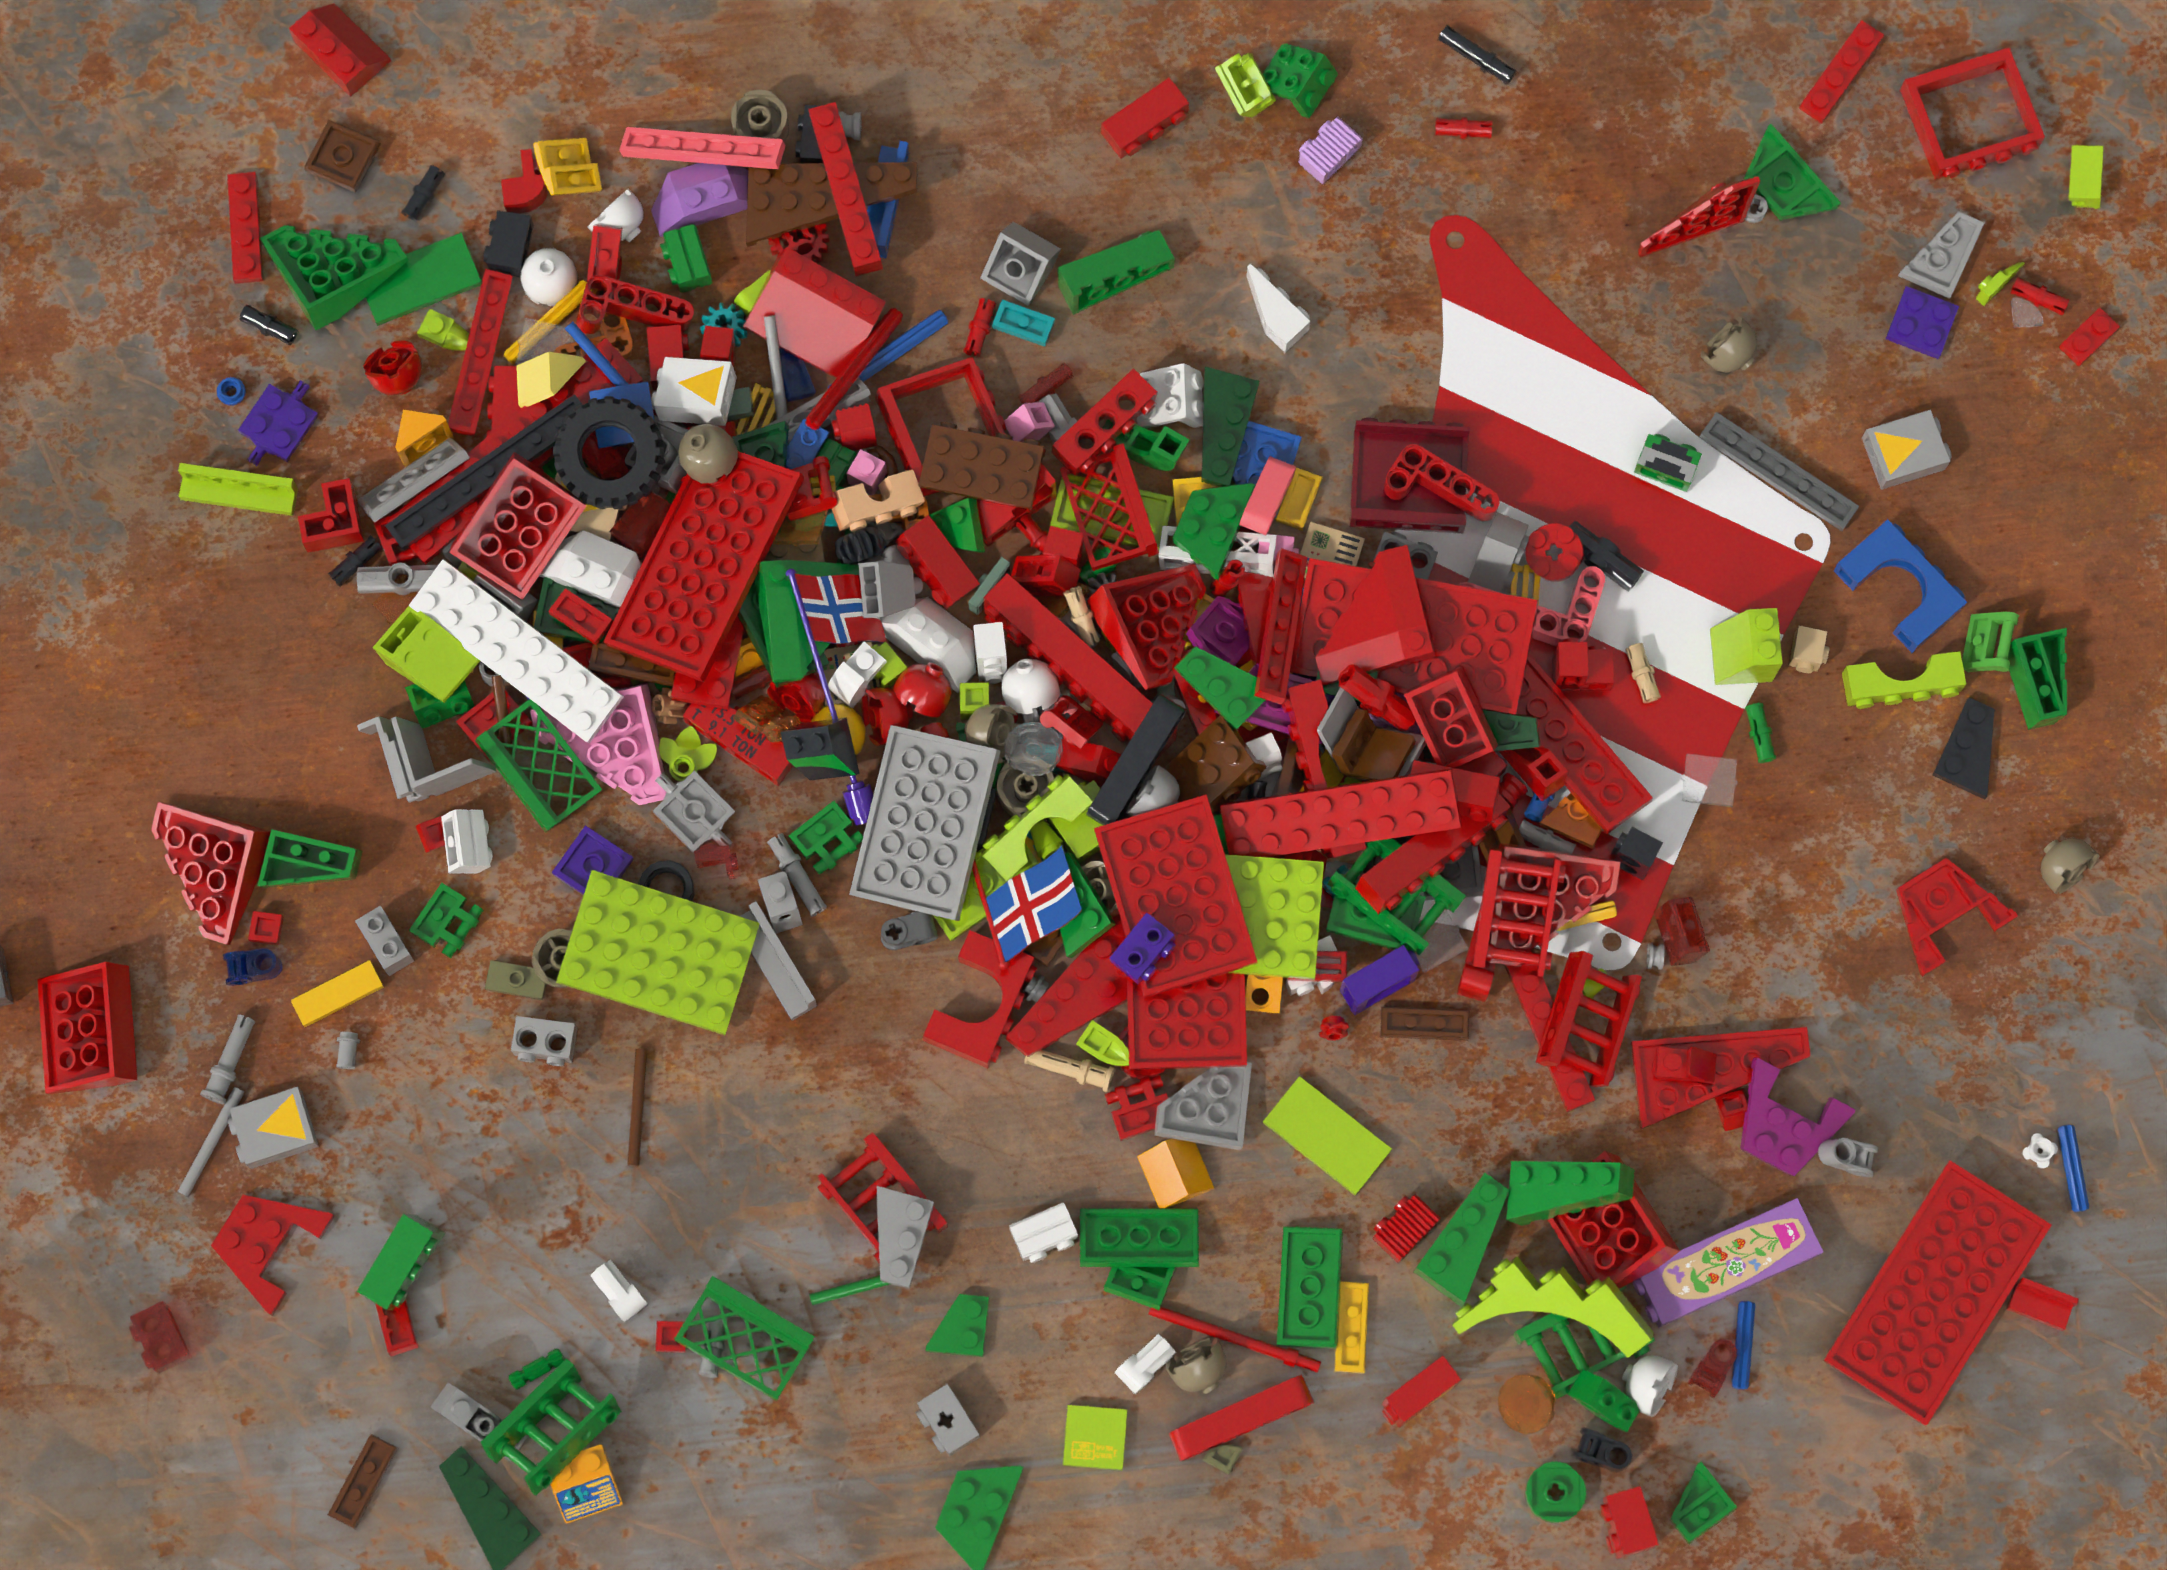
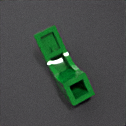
M1107 419L1102 428L1108 430L1113 428L1114 424ZM1136 424L1126 435L1121 433L1114 439L1116 441L1114 446L1123 443L1129 459L1153 469L1169 471L1174 469L1188 446L1190 439L1167 426H1164L1159 433Z

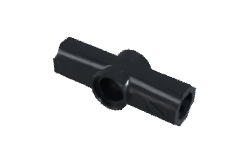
M1577 521L1571 523L1569 527L1582 541L1584 548L1583 562L1587 567H1598L1607 577L1629 592L1638 582L1644 570L1620 554L1619 548L1612 541L1604 537H1597Z

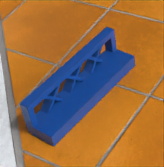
M900 141L898 148L881 146L878 163L908 162V142ZM899 199L887 203H876L868 206L867 209L880 257L887 258Z

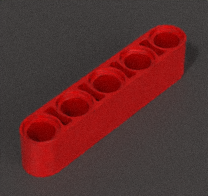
M1301 1374L1175 1429L1169 1433V1436L1180 1461H1184L1314 1403V1400Z

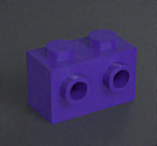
M1146 913L1109 959L1112 964L1137 984L1142 979L1147 982L1157 970V967L1154 966L1161 956L1167 958L1175 948L1176 944L1173 943L1176 939L1175 935L1150 914Z

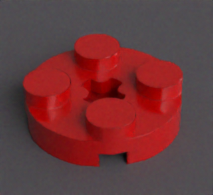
M1551 523L1539 527L1530 534L1525 555L1529 567L1537 576L1547 581L1558 582L1570 578L1583 561L1584 548L1581 539L1570 527ZM1552 545H1556L1558 549L1562 548V553L1558 554L1557 560L1547 556V551L1551 550Z

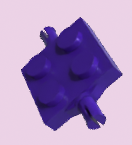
M300 380L292 394L283 392L271 384L267 386L238 429L240 434L250 439L256 446L249 458H247L248 462L258 466L265 453L276 455L286 462L289 461L318 417L317 412L305 406L301 401L310 388L308 384H304Z

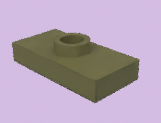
M490 961L485 984L486 991L537 1000L544 999L546 983L542 982L536 975L534 968Z

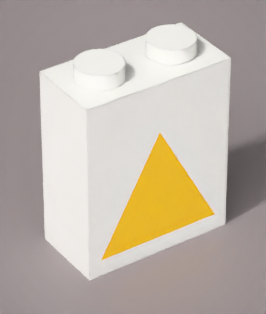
M665 357L663 367L659 368L657 373V392H653L651 398L652 408L655 409L659 421L726 426L737 378L732 362Z

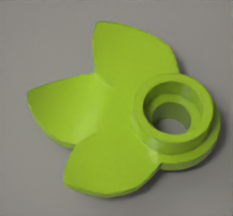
M689 726L678 735L675 741L662 737L659 743V752L661 759L669 765L670 775L676 781L681 782L693 771L697 773V771L706 769L713 763L717 753V745L710 743L701 745L696 730ZM681 764H686L689 766V770L682 773L678 770V767Z

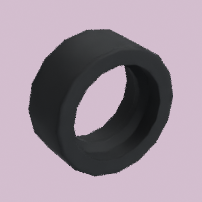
M671 860L658 861L649 865L642 873L638 885L649 888L652 880L657 875L672 873L677 875L683 883L684 892L681 898L693 901L695 896L694 883L689 871L681 864Z

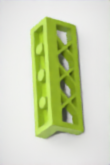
M185 463L179 464L178 471L182 476L179 493L180 500L293 516L298 488L291 478Z

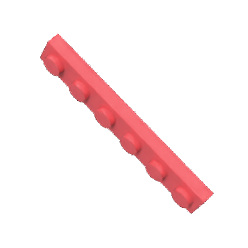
M627 127L619 151L623 157L779 169L786 145L783 139Z

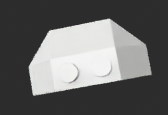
M583 530L562 541L539 576L542 578L544 576L548 577L556 583L569 586L582 594L592 598L595 597L608 605L620 608L641 564L636 552Z
M929 597L916 599V604L912 608L880 617L886 639L919 664L927 665L928 663H934L943 669V674L948 678L951 688L957 693L960 691V683H968L976 674L973 631Z

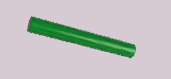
M880 1275L811 1293L809 1296L813 1306L887 1286L890 1283L882 1282Z

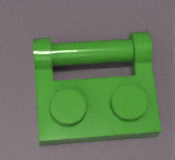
M2013 612L1971 614L1962 659L1963 669L1967 672L2009 671L2010 661L2008 656L2014 626L2018 624L2019 615ZM2000 624H2003L1997 656L1993 658L1998 628Z

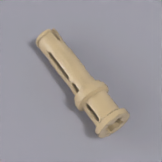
M1044 1050L1038 1051L1030 1057L1025 1056L1024 1064L1076 1078L1079 1084L1084 1085L1087 1083L1101 1087L1104 1092L1109 1091L1115 1072V1067L1112 1066L1106 1068L1092 1064L1089 1059H1083L1081 1062Z

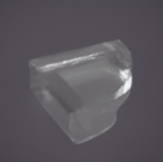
M2012 298L2011 308L2014 328L2043 325L2042 315L2035 305L2025 299Z

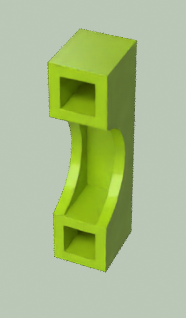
M1960 651L1931 655L1926 663L1924 673L1908 681H1899L1888 677L1879 669L1875 662L1849 665L1842 672L1847 705H1856L1858 709L1872 707L1877 702H1885V705H1895L1901 703L1902 699L1913 698V701L1916 702L1930 699L1932 695L1940 694L1942 698L1955 697L1966 686Z
M1068 774L1064 777L1061 775L1055 777L1047 785L1050 789L1042 797L1038 794L1026 804L1028 809L1020 817L1017 814L1005 823L1004 827L1006 830L999 836L996 834L992 835L982 845L985 849L981 854L1006 881L1028 862L1025 853V840L1034 824L1048 817H1060L1072 822L1093 803Z

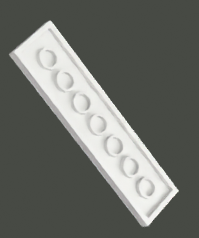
M446 560L440 562L409 604L416 612L421 611L458 639L464 649L498 675H501L503 679L587 743L593 740L624 698L619 692Z

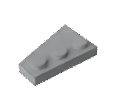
M1958 212L1925 248L1900 271L1898 276L1950 299L1984 222Z
M877 1186L880 1280L882 1282L910 1289L934 1201Z

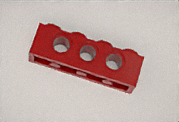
M1133 368L1052 445L1051 453L1074 476L1078 475L1081 471L1086 473L1096 463L1094 459L1101 452L1106 454L1116 444L1114 439L1121 433L1126 435L1133 429L1137 423L1135 421L1137 417L1142 413L1147 415L1153 410L1157 404L1155 402L1157 391ZM1123 400H1129L1134 404V408L1124 410L1119 406V403ZM1108 419L1113 422L1114 427L1106 430L1100 427L1099 422ZM1087 438L1094 443V446L1084 449L1078 442L1081 439Z

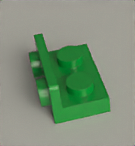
M465 680L445 703L416 684L405 687L421 728L435 725L469 711L475 706Z

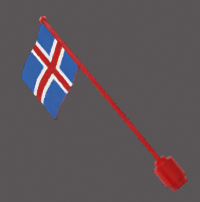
M939 722L928 724L920 729V732L949 738L947 729L943 728L942 723ZM1062 845L1046 860L1011 878L988 897H986L974 858L972 872L1001 963L998 966L1002 970L1008 969L1010 966L1009 961L1028 946L1063 928L1082 911Z

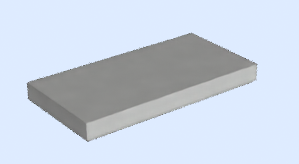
M448 438L359 498L357 502L362 510L376 522L470 457L454 439Z

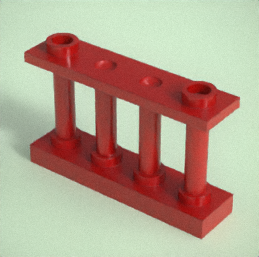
M1490 847L1472 962L1473 966L1485 968L1486 961L1498 959L1538 965L1537 976L1543 977L1544 969L1550 970L1552 953L1547 952L1557 884L1563 883L1566 867L1560 865L1561 859L1559 857H1554L1553 867L1507 860V857L1502 856V849ZM1511 872L1551 878L1549 894L1546 896L1502 889L1503 886L1497 885L1499 874ZM1500 901L1546 907L1544 925L1498 918V915L1493 914L1494 904L1500 903ZM1502 930L1542 936L1540 953L1494 947V944L1489 943L1490 932Z
M1585 951L1570 952L1535 1062L1543 1066H1559L1561 1061L1592 1074L1589 1086L1608 1087L1615 1075L1614 1066L1634 1001L1640 994L1642 976L1627 975L1622 976V980H1619L1592 968L1591 962L1594 955ZM1587 978L1617 991L1613 1008L1583 994ZM1578 1006L1609 1019L1604 1035L1575 1023L1574 1017ZM1570 1033L1601 1046L1596 1063L1566 1050L1565 1046Z
M872 1132L864 1138V1143L867 1146L863 1149L864 1153L830 1181L822 1173L817 1177L821 1184L817 1188L827 1200L833 1198L876 1250L873 1256L880 1264L879 1242L874 1237L878 1233V1217L865 1226L855 1213L877 1196V1186L886 1188L890 1184L894 1186L897 1183L905 1194L926 1200L928 1198ZM879 1161L885 1168L882 1172L883 1175L847 1204L836 1190L869 1163ZM933 1206L927 1230L935 1229L940 1234L948 1227V1223Z

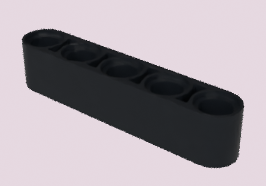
M1162 694L1157 697L1089 807L1086 816L1102 826L1120 820L1186 711L1185 708Z

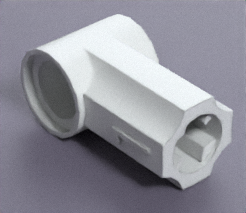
M611 1260L602 1264L591 1274L594 1282L610 1300L608 1301L623 1322H626L648 1305L634 1285L628 1283Z
M1158 1334L1139 1353L1130 1356L1115 1371V1374L1134 1394H1137L1153 1379V1374L1164 1366L1176 1352Z

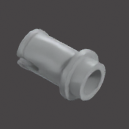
M340 1032V1037L337 1038L339 1051L336 1068L355 1069L357 1043H360V1039H357V1033Z

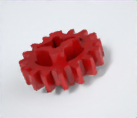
M826 224L811 227L816 232L818 239L815 238V235L809 233L810 227L783 233L781 237L775 239L768 238V243L772 246L770 248L771 254L779 255L784 250L780 244V241H783V244L788 245V248L812 261L815 259L821 262L822 255L820 252L827 253L828 246L825 243L830 242L829 234H825L827 231ZM799 237H803V239H800L798 243L794 242V240H798Z

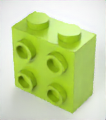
M1094 780L1089 784L1085 781L1078 785L1092 801H1094L1100 791ZM1089 807L1072 822L1060 817L1046 818L1055 833L1064 842L1068 852L1074 854L1079 864L1100 851L1094 828L1102 825L1086 816Z

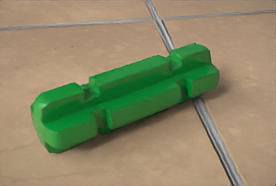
M556 1348L547 1353L548 1356H541L522 1367V1371L517 1370L511 1373L508 1378L513 1388L519 1389L525 1386L527 1381L532 1382L550 1372L553 1366L557 1368L565 1360L562 1352Z

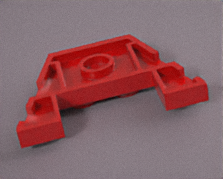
M1947 858L1896 889L1918 969L1922 977L1946 962L1930 938L1932 934L1976 907L1979 908L1994 932L2018 917L2014 910L2004 906L1998 901L1996 896L1991 892L1985 891L1975 883L1973 878Z
M242 1195L211 1246L264 1310L273 1316L287 1293L261 1278L293 1225H297L321 1239L335 1216L324 1211Z

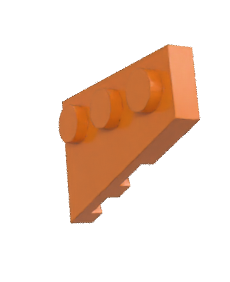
M1572 793L1564 797L1558 803V806L1540 822V826L1592 849L1602 831V828Z

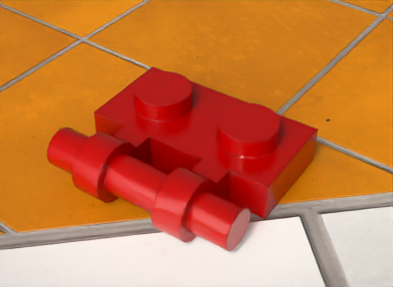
M1160 1075L1150 1079L1148 1076L1139 1079L1140 1082L1126 1087L1123 1085L1114 1087L1115 1091L1104 1094L1108 1105L1118 1101L1120 1103L1121 1109L1111 1112L1120 1141L1155 1130L1157 1107L1168 1099L1167 1093L1155 1097L1153 1090L1163 1086ZM1144 1093L1146 1100L1130 1105L1128 1098Z

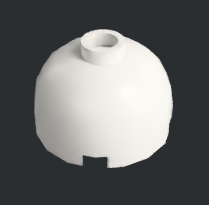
M627 189L588 228L592 231L595 224L623 228L621 241L626 239L630 242L641 232L638 226L643 220L644 212L642 205L637 197Z
M543 248L533 252L526 258L521 268V283L524 291L537 304L555 306L576 286L578 281V274L573 261L564 252L554 248Z
M1022 659L1007 669L1002 679V695L1006 706H1010L1016 713L1030 714L1033 713L1032 708L1042 706V710L1057 701L1060 696L1058 678L1047 667V663L1036 659Z
M1645 1356L1639 1359L1634 1366L1628 1365L1623 1375V1381L1626 1382L1625 1393L1637 1403L1640 1409L1639 1412L1654 1417L1660 1411L1666 1401L1662 1398L1667 1389L1671 1391L1678 1365L1661 1356Z

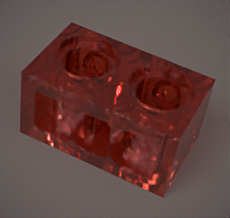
M161 1301L130 1316L133 1325L129 1326L130 1332L136 1343L139 1341L142 1343L145 1352L141 1353V1356L148 1369L153 1368L154 1371L160 1374L192 1358L167 1303ZM151 1318H157L159 1321L157 1330L147 1333L145 1328L147 1321ZM166 1344L170 1345V1355L166 1359L160 1360L158 1358L159 1348Z

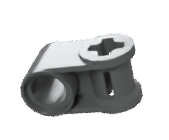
M918 911L906 916L890 919L883 924L881 929V942L889 950L922 945L939 938L933 916ZM894 929L896 933H900L897 940H893L892 936H889V930Z

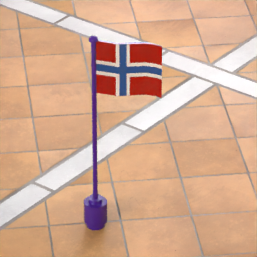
M791 568L786 571L785 575L790 578L832 719H838L815 641L834 644L859 641L884 643L887 640L880 617H863L860 575L843 574L818 577L795 574L797 573L796 570ZM853 775L850 776L851 783L846 785L847 790L842 793L850 819H854L855 825L867 823L873 792L870 784H864L863 780L857 781L856 776Z

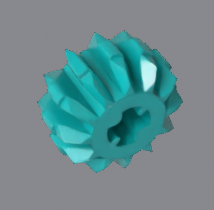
M722 302L719 303V310L717 311L713 307H709L710 316H702V322L705 325L700 327L701 333L704 334L705 326L721 327L722 324H727L728 328L734 329L735 346L740 347L741 342L739 338L746 339L748 336L747 331L743 328L746 321L743 319L745 316L743 310L736 311L733 303L729 305L728 309H725Z

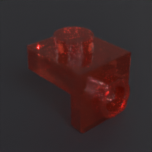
M706 844L701 846L700 850L694 851L697 868L726 864L729 880L735 879L734 871L739 870L736 853L731 854L729 845L717 847V844Z

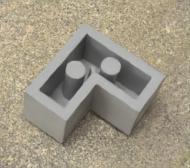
M1497 512L1484 539L1468 582L1500 593L1503 587L1509 589L1515 575L1510 570L1513 563L1519 564L1526 549L1529 536L1525 534L1529 525Z

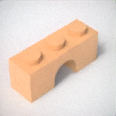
M914 470L894 474L884 479L878 485L882 501L871 499L866 493L863 483L837 490L835 494L838 503L831 509L839 530L850 528L851 532L867 527V523L873 521L876 522V525L892 520V516L898 514L904 518L917 513V508L925 500Z

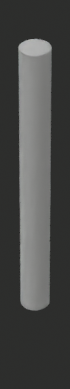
M765 316L764 323L776 418L779 419L787 414L776 319L775 316Z
M236 1087L233 1088L178 1190L180 1194L188 1197L228 1124V1118L232 1117L230 1108L238 1106L245 1093L244 1091Z

